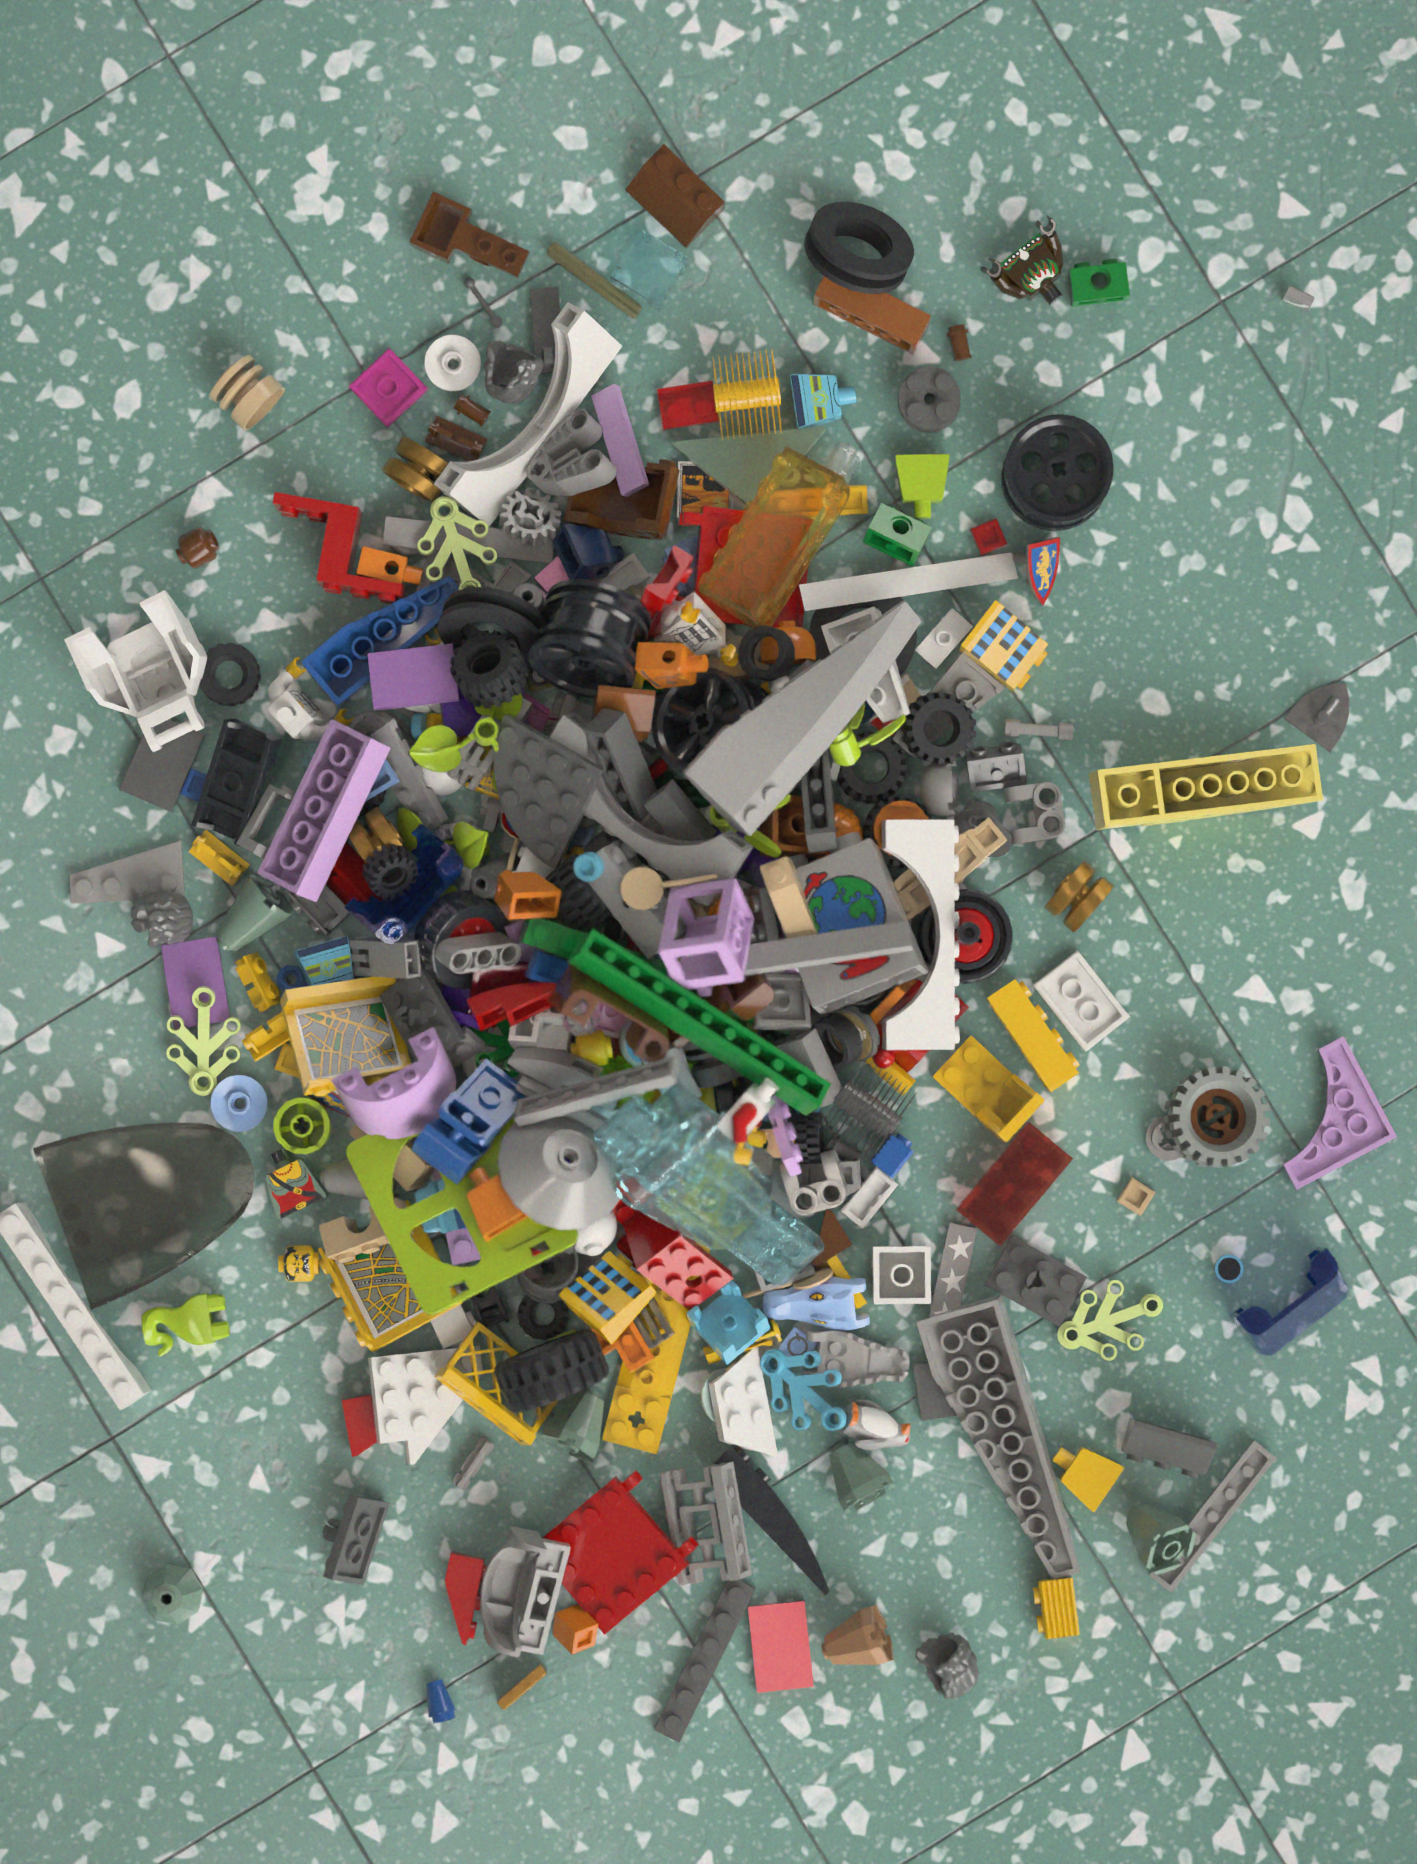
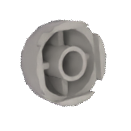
M944 761V764L931 763L923 770L921 780L915 781L916 798H921L922 804L931 814L950 817L958 813V811L953 810V806L959 805L958 773L952 774L951 768L957 766L956 761L951 763Z

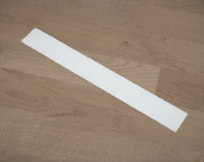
M1011 552L800 584L799 587L804 610L809 611L1018 579Z

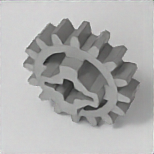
M526 489L524 495L515 491L514 499L507 496L505 504L501 505L499 523L503 525V533L511 532L510 540L513 541L519 538L520 545L530 541L533 547L537 540L542 544H546L547 537L554 539L555 532L560 529L561 511L557 510L558 503H550L551 496L549 494L541 497L540 490H537L535 494H531L530 490Z

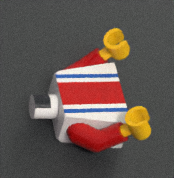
M768 1078L760 1086L753 1083L715 1126L736 1145L734 1160L739 1164L748 1165L751 1160L752 1149L743 1148L744 1143L748 1142L752 1146L762 1148L763 1144L767 1141L768 1133L758 1130V1128L762 1125L761 1119L775 1103L772 1097L779 1091L778 1086Z

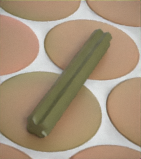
M554 242L548 248L547 255L629 317L635 319L642 310V306L564 247Z

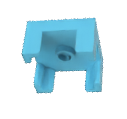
M733 1280L720 1288L721 1295L704 1310L700 1311V1308L696 1305L686 1313L690 1325L727 1365L770 1329L767 1317L759 1308L754 1309L741 1295L739 1287Z

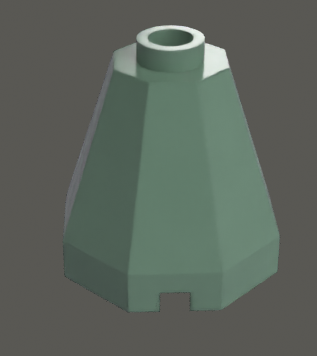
M588 1388L575 1393L547 1423L540 1439L559 1451L563 1449L569 1451V1455L572 1457L593 1462L600 1442L604 1402L599 1399L601 1395Z
M844 1440L832 1447L834 1452L829 1456L839 1503L846 1514L851 1513L849 1507L853 1505L856 1510H859L886 1494L884 1488L889 1485L890 1489L895 1487L889 1473L862 1448L857 1447L855 1442L848 1443L847 1440Z
M1146 1503L1137 1505L1129 1511L1126 1525L1139 1559L1156 1575L1175 1570L1181 1564L1178 1559L1182 1555L1187 1558L1192 1553L1197 1534L1180 1518Z
M168 1563L147 1576L142 1600L154 1620L178 1625L199 1611L204 1587L198 1581L192 1568ZM165 1593H168L172 1596V1602L168 1600V1597L165 1595Z

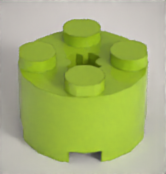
M295 1098L285 1102L278 1110L274 1118L273 1131L277 1141L286 1150L295 1154H311L320 1150L328 1143L332 1134V1118L322 1103L311 1098ZM304 1118L305 1122L310 1123V1129H307L305 1134H303L302 1130H297L296 1124L300 1123L299 1119Z

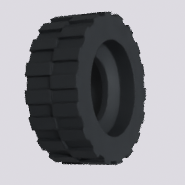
M234 643L217 644L214 648L208 649L206 653L208 657L199 684L201 690L210 700L222 706L228 705L232 707L237 704L246 703L247 699H251L254 696V692L259 688V681H261L260 666L254 655L243 646ZM234 661L240 665L243 671V678L238 686L227 689L217 683L215 671L222 662Z

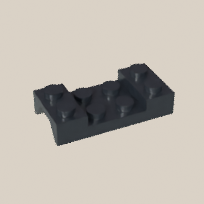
M235 718L224 720L191 825L197 828L216 831L231 838L233 843L237 845L238 839L256 809L268 767L275 765L282 739Z

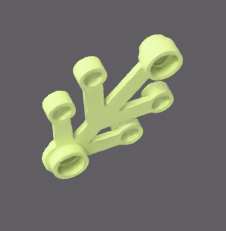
M438 497L432 502L430 507L433 521L425 536L418 541L417 549L422 555H430L434 551V540L442 526L447 537L434 562L427 567L426 577L431 582L441 580L443 567L452 552L461 580L459 590L467 587H481L479 581L471 576L463 549L479 557L484 565H493L497 560V552L492 547H484L458 534L455 523L470 529L472 535L477 539L487 536L488 525L482 520L476 521L459 512L457 503L450 497ZM447 507L450 513L443 516L439 513V509ZM477 525H482L485 527V532L477 534L474 529ZM429 542L431 548L428 551H424L420 547L421 543ZM485 552H492L494 558L487 561L484 559L483 554ZM432 568H436L440 571V574L437 577H431L429 571Z
M208 986L198 987L192 995V1002L198 1008V1039L184 1026L185 1023L182 1017L174 1015L167 1021V1029L171 1033H176L198 1056L197 1066L184 1055V1048L178 1043L171 1044L166 1051V1055L169 1060L176 1062L190 1076V1089L200 1096L211 1094L217 1086V1076L230 1063L238 1061L241 1056V1050L238 1046L228 1045L223 1052V1056L209 1067V1056L226 1039L240 1031L241 1021L237 1017L227 1018L224 1026L209 1040L210 1007L213 1006L216 995L213 989ZM200 993H208L210 999L207 1002L201 1001L199 998ZM178 1020L181 1023V1027L173 1029L170 1022ZM229 1021H235L238 1025V1028L236 1030H230L227 1027V1023ZM178 1048L180 1056L173 1057L170 1054V1050ZM229 1049L236 1050L237 1057L229 1058L227 1051ZM205 1076L209 1083L206 1086L200 1085L198 1082L199 1077Z
M1111 1280L1106 1286L1107 1293L1094 1321L1083 1324L1089 1307L1094 1306L1097 1302V1295L1094 1291L1084 1290L1080 1294V1303L1072 1321H1066L1059 1327L1057 1332L1058 1341L1067 1349H1076L1083 1346L1100 1354L1107 1361L1113 1360L1117 1356V1348L1113 1344H1102L1087 1336L1099 1331L1127 1344L1129 1349L1138 1351L1144 1345L1143 1337L1136 1333L1130 1334L1114 1325L1143 1314L1149 1317L1157 1316L1163 1309V1302L1155 1294H1146L1141 1298L1140 1304L1110 1314L1117 1297L1121 1296L1124 1292V1286L1120 1281ZM1113 1283L1120 1285V1291L1117 1294H1113L1110 1291V1286ZM1086 1293H1091L1094 1297L1093 1302L1090 1304H1086L1083 1300ZM1149 1300H1154L1157 1303V1308L1153 1311L1147 1309V1302ZM1072 1329L1077 1332L1076 1339L1068 1340L1067 1332ZM1132 1337L1140 1339L1138 1347L1134 1348L1130 1345ZM1110 1346L1113 1348L1114 1353L1111 1357L1104 1356L1103 1350L1105 1347Z

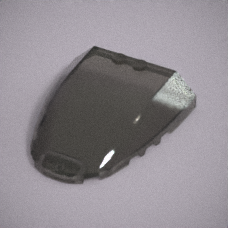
M158 1123L116 1127L64 1138L33 1148L91 1310L150 1284L195 1256L237 1222L245 1212L254 1189V1169L247 1150L231 1133L209 1124Z

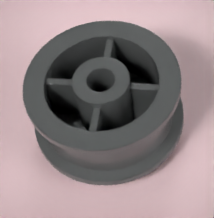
M919 368L910 373L901 384L898 396L899 411L904 421L915 430L925 433L941 431L955 420L960 409L961 395L959 386L948 372L940 368ZM926 397H932L935 401L931 404H928L924 401V399Z

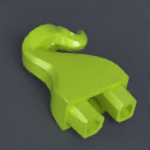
M202 1293L190 1297L179 1307L158 1306L145 1311L141 1315V1325L146 1345L162 1344L163 1347L158 1350L159 1357L169 1352L173 1347L174 1342L171 1335L157 1331L158 1323H163L181 1339L193 1345L215 1343L216 1340L230 1336L228 1321L214 1323L212 1316L214 1311L226 1310L225 1296L223 1294L209 1295V1293Z

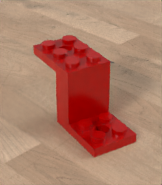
M274 492L273 504L278 512L281 513V516L298 519V515H304L309 518V521L325 524L327 519L316 578L322 589H325L324 592L341 595L342 591H347L352 594V597L369 600V596H375L380 599V602L392 604L397 600L405 598L406 590L403 584L352 575L363 517L359 507Z
M627 1156L622 1160L625 1174L623 1188L631 1190L627 1193H621V1198L612 1211L616 1216V1220L624 1227L636 1269L690 1311L733 1279L732 1272L695 1242L682 1199ZM691 1275L698 1276L694 1280H687Z

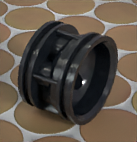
M1054 414L1038 418L1026 425L1016 435L1009 447L1001 472V484L1005 499L1011 510L1022 521L1034 528L1045 531H1065L1075 528L1086 522L1096 513L1111 487L1114 473L1112 453L1103 435L1093 425L1081 418L1064 414ZM1054 435L1065 437L1068 441L1067 450L1060 453L1053 451L1049 447V438ZM1028 453L1037 454L1041 458V467L1036 471H1027L1021 464V458ZM1079 455L1090 456L1094 461V470L1088 473L1079 471L1075 465V459ZM1058 465L1064 468L1062 471L1064 476L1062 477L1060 474L1058 477L1053 476L1054 469L1052 466L1056 468ZM1037 484H1045L1051 491V497L1045 503H1037L1031 497V489ZM1069 485L1079 486L1084 494L1083 501L1079 504L1069 503L1064 497L1066 487Z

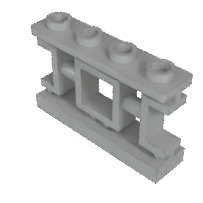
M733 1462L703 1467L705 1480L688 1482L686 1468H675L661 1473L660 1489L665 1499V1518L669 1523L670 1529L669 1539L678 1548L689 1537L693 1536L699 1543L698 1546H702L704 1560L694 1562L692 1552L685 1557L690 1564L676 1575L680 1586L704 1581L702 1568L720 1567L722 1581L740 1580L752 1575ZM714 1486L716 1502L706 1503L703 1488ZM692 1489L694 1504L684 1506L682 1490ZM710 1510L714 1536L697 1538L693 1512ZM723 1543L725 1558L715 1559L713 1544Z

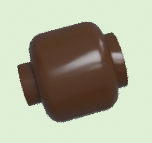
M196 527L179 537V548L176 549V554L182 564L188 563L192 568H199L216 559L217 550L220 549V546L210 529L205 530L203 527Z

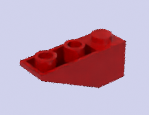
M452 1551L444 1582L461 1643L466 1645L468 1639H474L477 1622L472 1620L474 1610L480 1611V1593L478 1591L487 1566L484 1565L485 1558Z

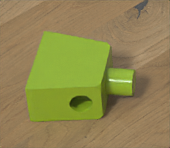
M949 454L895 455V468L901 500L904 504L914 503V518L931 519V503H942Z

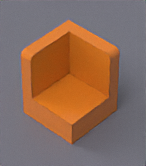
M576 1604L555 1613L552 1634L571 1654L595 1646L598 1623L580 1605Z

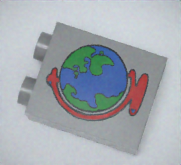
M858 832L837 837L838 849L829 850L830 855L809 863L806 854L789 857L794 863L818 934L908 921L882 852L871 838L862 841ZM911 926L913 951L798 968L813 1009L825 1016L929 973Z

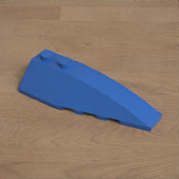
M448 576L389 606L368 614L366 617L347 624L301 661V663L319 688L338 709L370 682L368 653L410 649L438 625L446 599L452 593L458 591L459 586L451 576Z

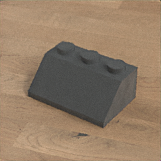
M1130 1418L1121 1451L1127 1453L1126 1459L1143 1463L1144 1458L1155 1461V1467L1170 1471L1171 1466L1182 1468L1181 1474L1198 1478L1199 1473L1207 1474L1218 1444L1209 1439Z

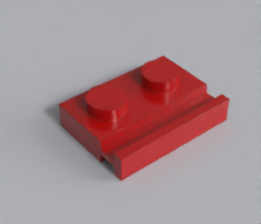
M713 380L657 389L663 431L719 422L718 412H716Z

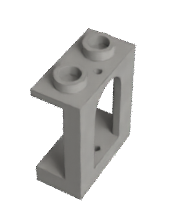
M269 784L236 844L264 859L268 848L254 841V838L272 806L281 799H287L289 804H291L296 792L284 785L278 789Z

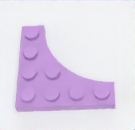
M1344 1036L1317 1049L1323 1062L1327 1080L1326 1106L1320 1125L1309 1143L1296 1156L1282 1164L1295 1190L1397 1137Z

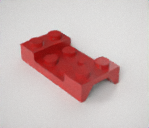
M675 545L652 584H648L640 601L647 608L652 619L646 642H650L652 638L661 634V617L667 605L671 606L678 596L679 590L676 588L679 583L685 584L694 570L690 567L694 557Z

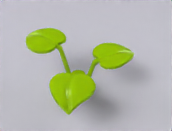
M521 693L518 696L514 695L511 702H503L501 707L496 708L495 705H492L491 709H485L483 705L480 707L475 706V710L479 714L489 716V718L479 720L475 726L474 733L469 734L466 739L458 744L456 733L449 727L435 725L426 729L409 750L410 756L423 768L443 773L455 769L460 764L461 754L458 749L463 748L472 740H476L482 746L492 745L494 751L497 752L499 750L498 742L496 741L498 727L493 721L494 717L501 722L504 715L510 714L516 717L522 708ZM493 773L492 786L495 792L498 794L496 788L495 773Z
M404 807L398 808L397 832L404 841L402 844L407 851L416 854L421 851V845L425 847L455 845L457 858L463 863L460 868L445 879L444 883L442 881L435 882L432 892L433 902L445 894L458 891L451 885V882L461 874L463 867L474 869L479 865L481 858L490 854V845L487 840L488 832L479 830L466 822H459L453 828V840L427 841L424 839V825L418 816Z

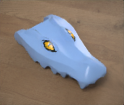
M831 1276L827 1281L812 1288L799 1290L795 1289L792 1285L788 1289L782 1288L780 1290L767 1291L763 1296V1311L770 1320H796L837 1331L858 1329L870 1324L868 1313L855 1314L853 1294L866 1290V1280L864 1278L843 1279Z

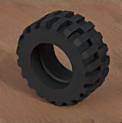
M590 1329L564 1335L520 1352L495 1366L494 1375L507 1409L512 1413L525 1412L566 1398L599 1383L609 1373V1367L596 1333Z

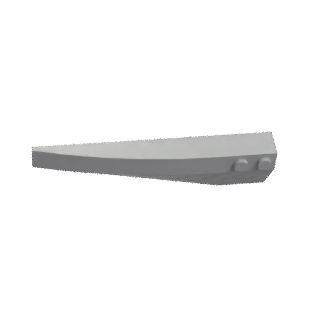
M901 601L877 618L868 629H862L856 633L854 639L844 646L839 645L831 651L832 654L815 662L784 684L783 689L775 695L770 694L762 700L763 703L752 711H746L740 716L741 719L733 725L728 724L721 729L683 771V774L733 829L751 836L851 720L893 664L922 620L906 601Z
M1000 1294L916 1321L934 1380L941 1387L947 1402L960 1419V1424L973 1441L974 1447L997 1486L1002 1490L1006 1497L1005 1500L1021 1522V1527L1034 1544V1549L1052 1579L1080 1573L1081 1570L1056 1475L1003 1295Z

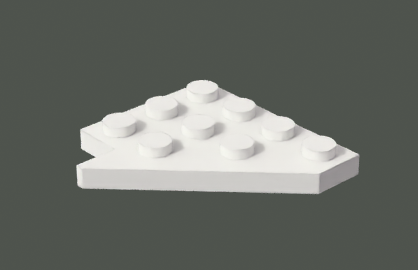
M480 1345L474 1346V1351H480ZM468 1347L466 1348V1350L464 1351V1353L469 1352V1348H468ZM457 1348L368 1358L377 1444L404 1441L407 1465L416 1463L463 1401L434 1378L439 1369L444 1368ZM475 1354L477 1371H483L481 1354ZM470 1355L460 1357L454 1365L461 1373L472 1372ZM467 1376L470 1380L473 1381L472 1376Z

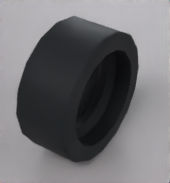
M767 625L756 626L749 630L741 639L738 647V660L741 668L749 676L763 681H774L784 677L791 669L795 659V647L792 639L785 631ZM772 637L779 646L777 660L771 668L767 670L759 669L754 661L756 646L763 638Z
M838 1013L828 1014L811 1026L810 1030L816 1028L835 1071H841L860 1058L863 1051V1041L858 1029L847 1017ZM827 1030L837 1036L841 1042L843 1054L839 1053L832 1046Z

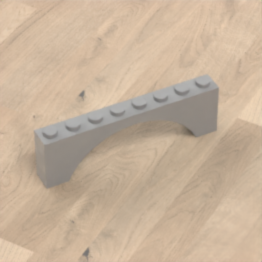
M575 710L564 714L550 735V738L598 765L583 730L590 722ZM601 776L584 813V816L595 819L603 825L602 828L605 832L612 836H617L625 842V846L630 851L639 853L646 858L647 863L652 868L667 874L670 881L712 874L718 876L716 880L680 886L733 879L753 849L751 844L732 830L713 838L691 841L678 840L655 833L634 820L618 804L607 787L603 776ZM722 893L692 898L700 904L710 906L719 901Z

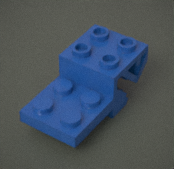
M485 1059L456 1092L453 1091L437 1110L440 1118L426 1124L414 1142L412 1151L455 1184H458L489 1150L496 1134L514 1116L518 1099L526 1098L527 1096L516 1091L518 1084L516 1080L488 1059Z

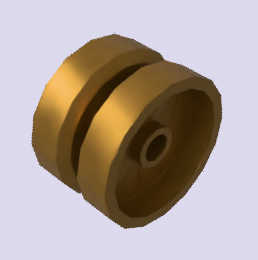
M402 436L395 450L407 463L397 458H388L381 470L406 491L432 503L437 499L441 490L434 485L435 482L429 477L437 480L448 463L415 441Z
M378 807L365 814V820L370 826L371 832L368 833L362 823L356 820L349 834V838L366 864H368L367 857L373 858V851L376 849L379 853L382 851V846L386 845L390 849V844H395L398 848L399 845L403 846L402 843L404 842L391 821H387Z
M1085 860L1073 873L1070 872L1053 891L1055 894L1044 906L1053 916H1057L1069 905L1072 909L1064 917L1063 924L1073 933L1076 932L1114 888V885L1105 877L1098 878L1089 888L1086 884L1094 876L1095 869Z

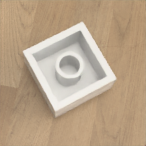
M872 1246L873 1304H931L930 1246Z

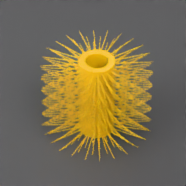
M748 351L750 380H746L742 352L744 381L740 380L737 353L738 381H734L730 353L733 382L728 380L724 354L727 383L722 381L719 358L721 383L717 384L713 358L715 378L713 390L716 412L719 414L722 440L720 412L725 414L728 436L726 411H730L734 436L732 411L736 410L740 437L738 410H742L746 437L744 409H748L752 436L750 409L753 408L758 436L756 408H760L764 436L762 407H765L768 432L770 435L768 406H771L776 434L773 406L777 405L780 431L782 430L779 408L781 405L779 380L775 373L773 351L771 352L773 377H770L767 351H765L768 378H764L760 352L762 379H758L754 352L756 379L752 380Z

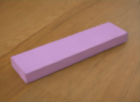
M612 384L591 397L600 426L602 427L611 462L616 467V479L622 496L628 497L649 486V482L620 387Z

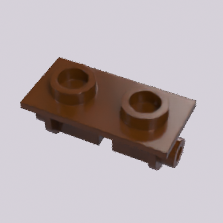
M436 416L434 422H431L428 428L429 433L425 442L469 462L479 459L488 439Z

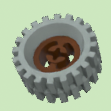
M1226 1066L1210 1067L1184 1077L1179 1081L1180 1085L1171 1090L1170 1095H1172V1098L1166 1101L1164 1109H1168V1115L1163 1116L1164 1124H1169L1170 1131H1166L1167 1138H1173L1175 1144L1172 1147L1177 1152L1182 1151L1185 1154L1183 1156L1184 1159L1189 1162L1195 1161L1197 1162L1196 1165L1201 1167L1211 1166V1168H1220L1243 1162L1249 1158L1250 1154L1256 1153L1259 1150V1142L1265 1141L1268 1134L1264 1132V1128L1270 1126L1271 1118H1265V1112L1270 1111L1269 1103L1263 1104L1261 1097L1265 1096L1263 1089L1257 1090L1254 1087L1257 1082L1252 1077L1245 1078L1243 1076L1245 1072L1238 1069L1233 1071L1230 1070V1067ZM1213 1097L1225 1101L1233 1113L1231 1129L1229 1128L1231 1121L1230 1113L1218 1117L1217 1122L1210 1123L1204 1127L1208 1131L1218 1132V1138L1206 1135L1199 1127L1197 1121L1199 1107L1202 1109L1200 1123L1210 1120L1213 1117V1113L1226 1109L1224 1105L1214 1104L1212 1102Z

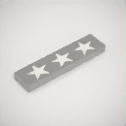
M949 1222L928 1317L960 1307L976 1238V1228Z

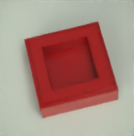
M997 518L970 529L981 556L1007 545Z

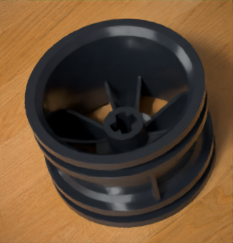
M573 579L553 585L547 593L542 609L547 625L535 633L528 654V660L532 669L549 684L568 693L587 698L595 697L598 685L632 688L637 674L635 670V652H637L639 642L647 641L652 624L651 615L647 608L631 594L598 581Z
M708 667L706 672H697L696 682L693 685L665 688L656 703L652 719V734L658 753L669 766L683 772L699 755L698 751L701 744L707 745L721 729L728 724L733 725L741 719L740 716L748 710H754L770 694L757 684L736 678L729 673L712 667ZM732 691L737 703L723 711L718 704L725 692Z

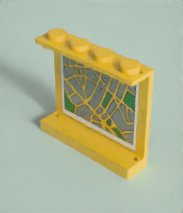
M367 977L285 990L280 1004L304 1095L314 1094L318 1097L336 1090L331 1079L356 1066L365 1084L370 1086L411 1065L407 1046L379 995L397 983L396 978Z
M408 1200L406 1201L407 1207L411 1206ZM423 1224L413 1229L414 1234H411L413 1241L427 1254L441 1261L428 1234L424 1231ZM388 1243L379 1246L380 1249L374 1253L355 1255L354 1260L346 1263H338L336 1260L327 1258L324 1249L320 1247L318 1251L322 1258L318 1262L325 1275L330 1273L334 1281L330 1286L337 1299L342 1297L346 1305L342 1310L350 1323L355 1322L358 1330L354 1334L362 1347L366 1345L372 1353L463 1303L461 1301L435 1315L426 1314L421 1309L391 1245ZM455 1287L449 1289L452 1297L458 1294Z

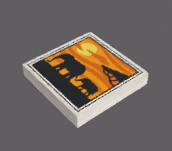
M678 461L677 519H679V513L683 512L700 514L701 506L733 509V494L691 461Z

